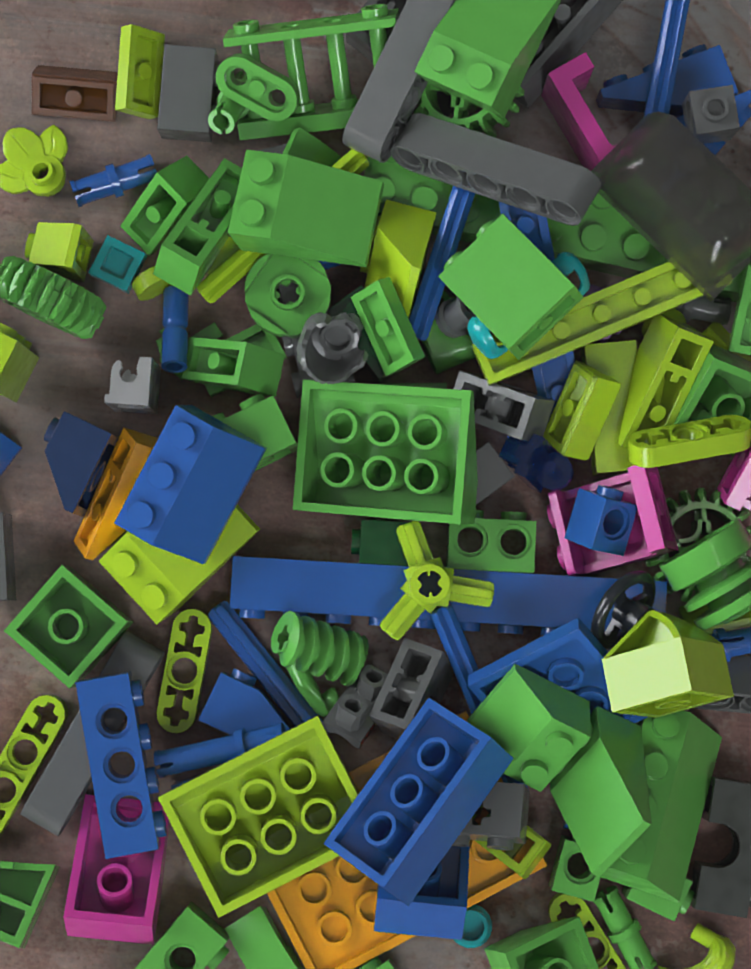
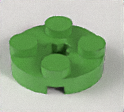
M267 254L252 266L246 277L245 302L252 319L263 330L279 337L298 338L301 336L306 320L311 315L318 312L328 313L331 304V285L326 271L319 261ZM291 282L295 283L298 286L296 294L299 296V299L295 303L292 301H288L286 304L280 303L281 295L276 291L278 286L281 284L288 287Z

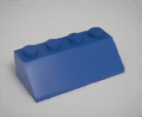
M428 698L323 844L405 905L409 906L514 758L492 737Z

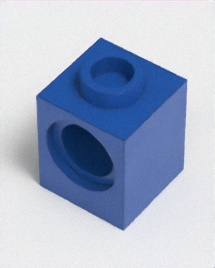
M598 485L596 492L579 488L564 538L592 550L624 556L638 510L637 505L622 500L624 492L611 487Z

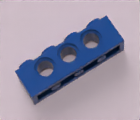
M131 671L79 680L75 684L105 859L158 850L161 845L160 837L167 836V829L163 810L155 811L153 794L159 793L160 790L156 767H148L145 750L152 749V741L148 723L140 724L138 706L145 705L141 680H133ZM119 708L125 712L127 716V726L125 729L112 731L106 727L104 713L107 709ZM121 751L129 753L135 761L134 771L126 775L117 773L111 765L113 754ZM131 795L138 798L142 803V813L135 818L124 816L118 806L119 800L122 797Z

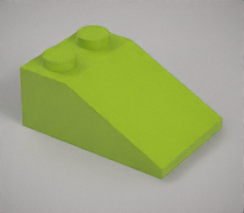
M237 504L206 564H201L152 546L128 531L103 555L99 562L158 625L180 609L260 528Z

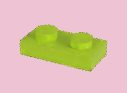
M133 24L121 27L116 111L145 119L158 118L165 34Z

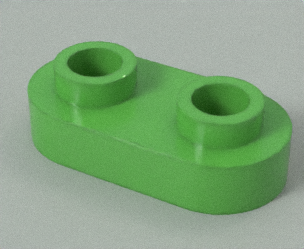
M246 54L230 55L219 65L216 71V84L223 95L265 119L283 121L289 118L299 105L300 93L297 85L290 78ZM234 69H243L247 74V81L240 82L236 80ZM276 89L281 90L285 94V102L277 103L274 101L272 91Z

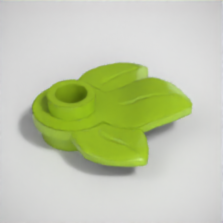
M55 125L48 127L39 137L26 128L16 127L9 129L3 139V152L7 160L0 164V188L11 194H20L30 190L37 196L46 197L59 193L65 184L66 171L62 162L68 151L67 138L63 132ZM49 169L48 174L44 178L38 179L43 171Z

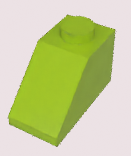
M38 222L36 232L29 233L25 245V258H29L30 262L57 273L64 278L85 282L94 240L85 228L79 224Z

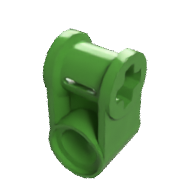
M445 291L442 293L440 304L447 299H451ZM434 319L429 336L426 340L422 341V344L436 374L476 358L471 347L472 342L469 335L458 338L448 337L440 331Z

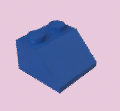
M451 846L409 906L378 885L374 931L462 940L467 910L470 846Z

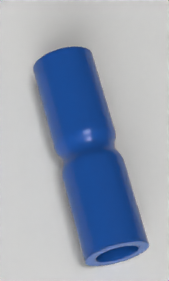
M169 286L163 291L162 324L164 330L162 333L161 368L166 372L180 373L187 369L188 333L186 328L188 327L189 295L174 286Z

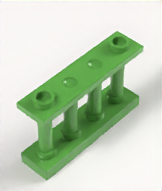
M373 4L362 7V13L266 25H259V21L255 19L234 23L233 29H229L223 38L224 47L241 45L242 54H246L259 62L261 61L258 43L283 40L288 75L297 85L300 93L297 109L289 118L283 121H270L249 110L248 114L240 118L237 123L239 139L248 140L291 135L292 131L299 127L308 133L344 129L359 99H357L355 94L351 93L343 33L369 30L373 66L375 67L387 42L386 28L395 26L399 18V9L388 10L387 4ZM326 35L335 97L331 98L330 103L315 104L313 99H309L300 38Z

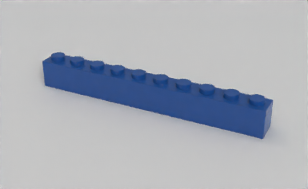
M233 556L230 608L240 609V618L265 619L266 610L283 611V614L293 611L299 613L300 617L308 616L309 613L326 614V623L351 624L352 615L369 616L368 625L380 626V622L404 595V592L400 589L407 581L403 570L408 569L409 566ZM454 569V575L494 583V596L491 606L487 608L451 601L449 603L452 605L463 631L480 632L481 623L498 624L497 633L523 634L524 626L541 627V635H546L578 617L591 631L592 619L601 598L618 579ZM426 572L418 577L422 584L419 589L422 595L428 597V593L432 592V595L436 596L441 589L437 586V581L439 580L437 574L430 572V576L427 577ZM654 581L656 595L652 608L666 613L667 582ZM636 584L625 591L626 596L631 599L641 594L643 591L642 585ZM614 605L607 616L604 631H606L612 620ZM426 610L411 626V628L436 629L430 613Z

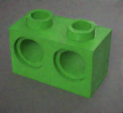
M475 510L474 524L448 523L446 567L461 570L534 573L537 521H526L527 513L501 512V519H484V511ZM471 528L480 534L482 542L476 552L468 553L459 547L457 538L461 530ZM514 530L522 535L524 547L519 554L511 555L503 550L501 537L506 531Z

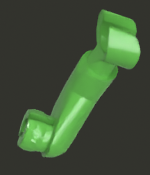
M295 662L292 666L286 667L295 687L316 714L326 717L340 698L336 688H330L321 693L313 675H311L310 668L305 672L297 671Z

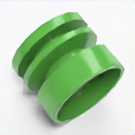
M740 518L709 533L659 566L674 591L683 590L693 585L696 587L698 593L686 603L684 608L687 612H691L707 605L709 609L693 621L702 630L720 624H727L751 610V562L744 564L740 558L751 548V536Z

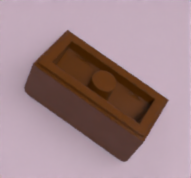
M38 65L32 72V115L116 122L117 111L115 110L118 72Z

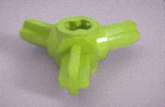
M419 521L403 524L396 529L409 568L403 570L407 581L400 589L404 592V595L380 622V627L390 637L397 641L400 640L425 610L431 614L437 606L448 607L449 601L486 608L491 606L494 596V583L454 575V568L444 567L440 557L434 559ZM426 572L427 577L430 576V572L439 576L437 586L441 590L436 596L429 592L428 597L419 592L422 584L418 577L422 573Z

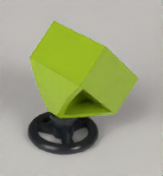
M640 570L629 572L619 578L606 591L595 610L591 624V633L605 649H611L602 659L612 713L657 718L734 697L723 644L694 624L653 609L656 586L654 579L649 573ZM641 584L643 589L641 594L631 599L626 596L625 591L628 588ZM614 605L612 620L606 631H604L607 616Z

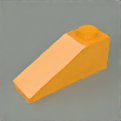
M123 427L74 538V543L85 559L93 561L126 531L114 524L158 438Z

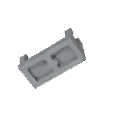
M139 357L136 367L137 375L132 374L128 369L121 377L123 366L122 362L117 360L111 369L109 394H105L104 403L115 412L158 414L160 366L151 357Z

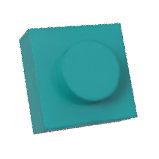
M107 235L88 273L92 277L129 294L132 282L138 276L147 255Z

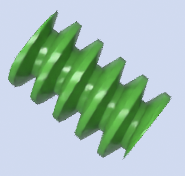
M288 611L282 615L271 637L272 652L275 654L280 652L279 660L282 666L288 668L295 662L297 671L305 672L310 667L311 675L320 677L325 672L326 680L334 682L339 678L341 684L347 687L352 685L357 679L368 655L369 644L365 635L360 636L357 632L345 631L342 627L330 626L329 623L320 620L316 622L314 618L308 616L300 617L299 613Z

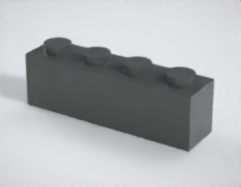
M561 0L520 85L525 90V95L514 98L529 108L542 94L548 73L569 62L623 0Z

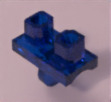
M533 433L529 442L508 436L499 454V457L509 463L508 466L514 470V473L529 488L540 493L543 487L552 491L565 488L571 482L574 474L573 465L570 460L558 453L545 438Z

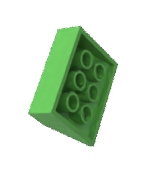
M303 379L293 510L450 524H474L478 475L473 391L349 382L320 384V382H315L314 380Z

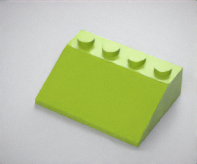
M317 715L158 797V800L218 918L338 857L337 853L323 843L359 795V791Z

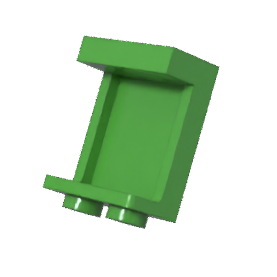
M503 213L496 220H490L485 223L477 232L476 240L464 251H459L452 255L445 263L444 271L438 276L518 360L583 299L575 285Z

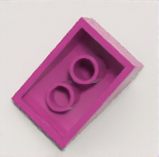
M85 794L63 916L67 936L154 945L161 903L170 822L160 802H154L155 811L163 810L167 836L160 837L161 845L159 849L105 859L95 795ZM126 798L119 800V810L124 816L135 818L142 813L143 808L140 800Z

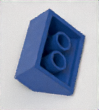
M175 405L114 524L152 546L198 563L206 564L267 447L194 405Z

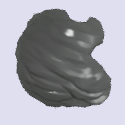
M318 312L306 320L298 340L296 352L302 370L313 378L315 382H320V384L341 383L366 363L368 353L365 349L362 351L358 348V342L364 327L358 315L344 312L331 317L327 313Z

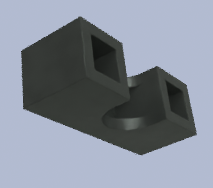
M712 776L702 818L708 822L726 825L732 834L733 844L730 853L719 862L707 863L695 860L692 876L693 883L691 885V889L694 890V896L690 905L697 910L747 918L748 908H751V782Z

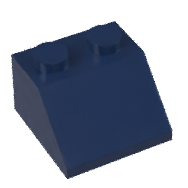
M64 411L60 419L53 418L46 430L44 441L48 442L45 454L64 509L84 517L118 438Z

